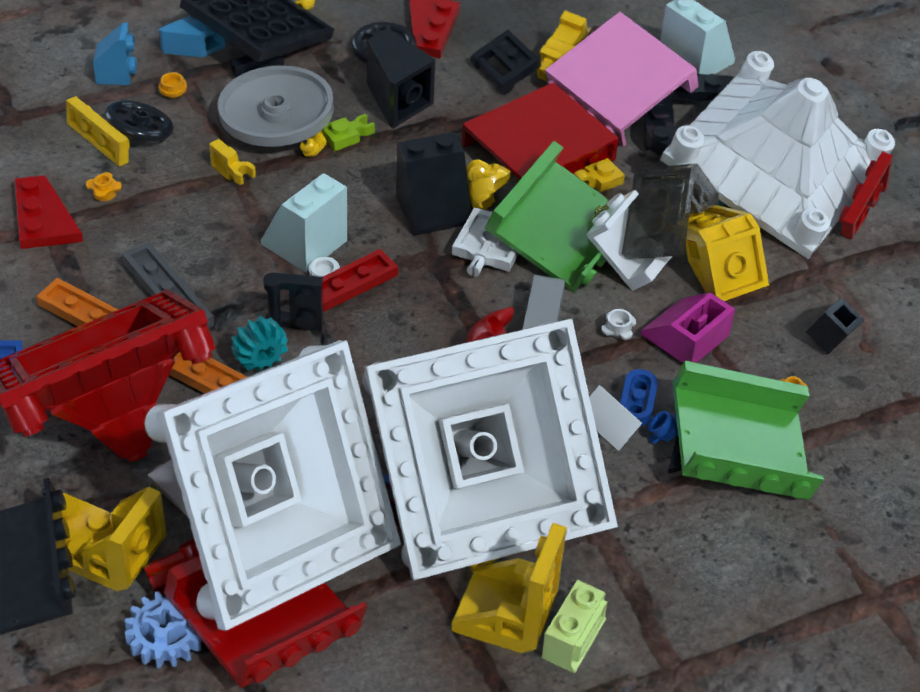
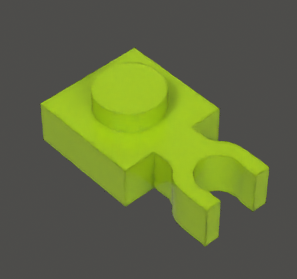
M363 114L351 122L346 117L330 122L321 131L327 143L335 152L359 143L360 136H368L375 133V124L373 122L367 124V115Z

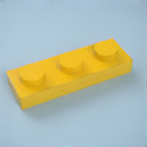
M75 96L67 99V124L118 167L129 163V139L78 97Z

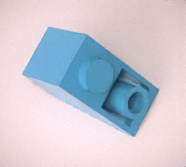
M191 16L159 28L160 47L164 54L204 57L225 48V38L212 32L209 27L199 20L193 19Z
M121 23L97 44L93 60L96 84L130 85L132 74L137 73V57H132V52H134L135 37L134 34L129 33L128 23Z

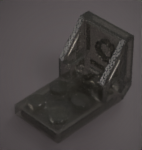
M697 163L644 168L634 173L632 191L636 190L639 195L629 205L622 255L626 260L684 255L690 213H701L716 205L719 195Z

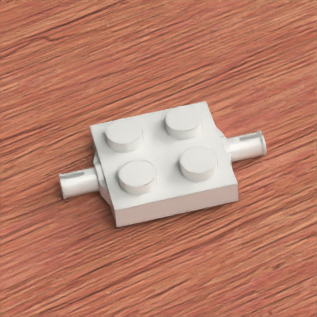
M475 207L452 246V255L472 260L467 268V272L471 276L474 273V277L479 276L484 265L510 272L519 253L484 229L493 211H486Z

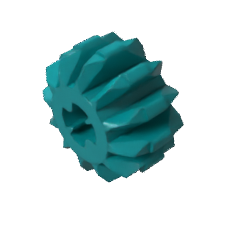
M260 315L254 322L248 319L247 325L237 327L238 334L231 337L232 353L247 371L255 369L259 373L265 366L271 368L272 363L282 361L281 354L288 351L286 346L288 341L287 335L272 317L264 319Z

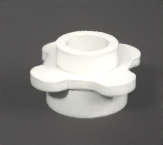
M614 309L606 314L605 319L607 322L601 329L604 335H612L623 340H628L632 337L631 329L636 325V319L628 311Z

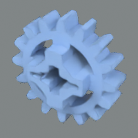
M159 591L155 592V600L153 601L146 597L141 598L142 608L131 607L132 618L125 619L126 643L130 645L133 656L141 654L143 664L146 665L151 659H155L157 668H161L164 661L169 660L172 667H176L177 658L182 657L184 660L189 661L191 660L190 650L200 652L202 649L200 637L167 597L162 598Z

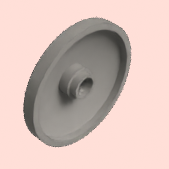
M294 66L262 67L248 71L227 84L218 99L219 118L223 128L231 136L245 143L266 147L291 145L311 138L329 123L334 112L333 93L329 84L321 76L307 69Z

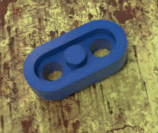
M643 369L633 370L626 375L620 401L629 412L642 422L639 427L648 424L651 420L658 385L656 376Z

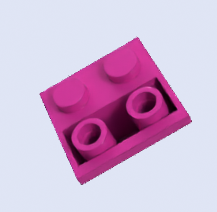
M712 293L681 298L642 329L641 335L680 362L690 361L697 363L730 335L735 308Z

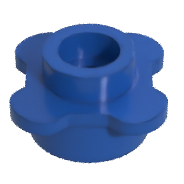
M662 411L651 419L648 424V430L652 433L649 437V441L652 444H656L660 440L668 442L677 435L676 414L672 416L668 411Z

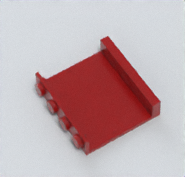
M554 82L463 123L462 146L464 148L471 144L474 145L476 142L480 143L501 164L510 170L519 181L553 141L564 147L556 162L574 175L576 171L608 158L611 162L615 161L619 140L615 134Z
M200 556L169 569L164 591L167 598L240 688L253 682L260 683L266 680L273 672L285 666L287 668L294 666L302 657L314 651L321 652L329 647L332 642L344 636H353L362 626V620L367 608L365 602L347 608L324 582L227 631L218 629L216 620L203 617L197 609L196 600L198 593L208 583L204 575Z

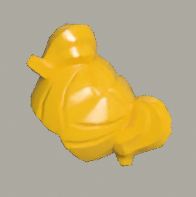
M480 159L472 160L466 166L469 201L472 207L487 211L495 203L494 194L508 183L511 171L497 163L487 164Z

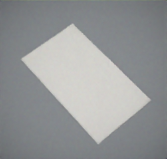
M599 385L590 396L596 429L601 436L619 451L642 422Z

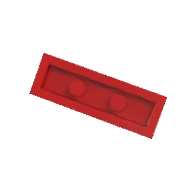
M378 249L323 276L324 312L398 276V266L381 249Z

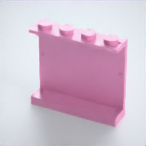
M618 12L545 70L548 80L547 85L554 82L619 138L618 143L623 147L627 145L624 130L676 88L681 86L691 93L699 87L697 69L621 12Z

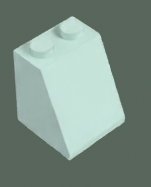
M673 0L666 4L660 42L697 69V74H716L734 64L735 57L725 20L694 0Z
M325 173L320 175L281 204L261 239V245L307 273L309 271V264L314 259L329 256L347 242V187Z

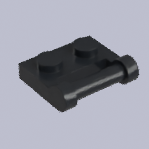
M509 29L474 52L470 58L471 64L475 68L481 69L496 84L497 90L503 95L510 93L515 84L541 67L540 59ZM494 56L509 73L503 76L488 59Z
M275 272L264 276L263 285L265 291H267L268 313L265 319L272 317L282 328L322 331L324 323L323 277ZM282 289L289 290L290 312L281 311L280 290Z

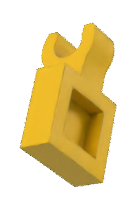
M220 139L209 143L211 166L227 180L233 179L235 183L242 185L244 184L243 174H248L251 178L256 177L255 166L250 162H240L236 151L232 147H228Z
M608 158L588 165L574 173L576 177L590 187L596 188L600 193L624 184L625 174Z

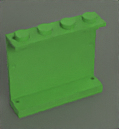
M553 141L495 208L484 229L549 276L565 279V287L575 293L581 284L587 287L597 273L593 268L596 265L601 268L607 261L586 234L594 226L592 220L604 210L607 211L609 209L607 203L610 200L556 162L564 147ZM640 201L634 207L631 206L629 208L637 220L640 217L635 213L642 204Z
M684 361L672 382L682 475L810 500L823 482L824 477L823 475L813 474L808 471L798 412L809 398L808 386Z

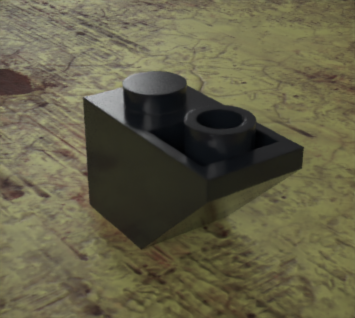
M841 297L806 333L829 354L864 322V319Z

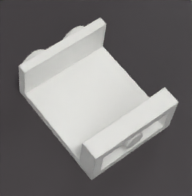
M636 190L624 196L622 193L614 196L607 203L609 209L607 211L604 210L592 220L594 226L586 234L632 291L652 282L681 246L674 237L657 244L628 209V206L639 195Z

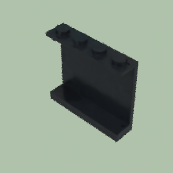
M49 477L43 479L44 489H42V493L45 498L0 511V635L73 614L71 598L76 597V589L68 572V569L73 567V560L70 550L65 544V539L70 538V532L67 522L62 516V511L67 509L62 490H56Z

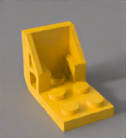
M699 202L651 218L653 230L666 233V236L681 237V240L685 241L688 262L706 293H712L721 300L727 301L769 286L760 227L751 213Z
M147 487L121 500L112 513L63 493L67 509L62 511V516L65 518L70 532V538L65 539V544L69 548L73 560V567L68 570L115 591L128 589L166 537L161 492Z
M552 522L548 535H541L535 551V557H538L536 563L517 558L477 566L452 621L451 631L518 653L536 650L558 593L567 527Z

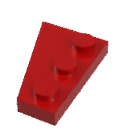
M409 0L412 33L416 38L417 47L431 57L441 59L460 12V2L451 0Z
M882 151L877 161L872 160L865 173L867 178L864 184L858 183L852 199H854L850 207L846 205L840 215L839 222L842 223V236L852 240L866 220L870 207H875L880 193L885 192L888 188L893 155Z
M45 175L15 178L21 249L83 242L82 232Z

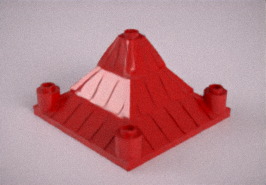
M166 289L0 358V406L4 410L13 433H22L23 437H27L43 430L42 423L48 419L45 410H48L56 417L90 430L95 437L110 448L120 459H128L129 462H133L145 457L148 454L147 450L152 447L153 441L145 429L146 415L151 408L157 405L156 401L175 363L174 357L180 352L184 361L191 360L192 364H198L212 357L211 351L216 348L207 325L209 321L204 309Z

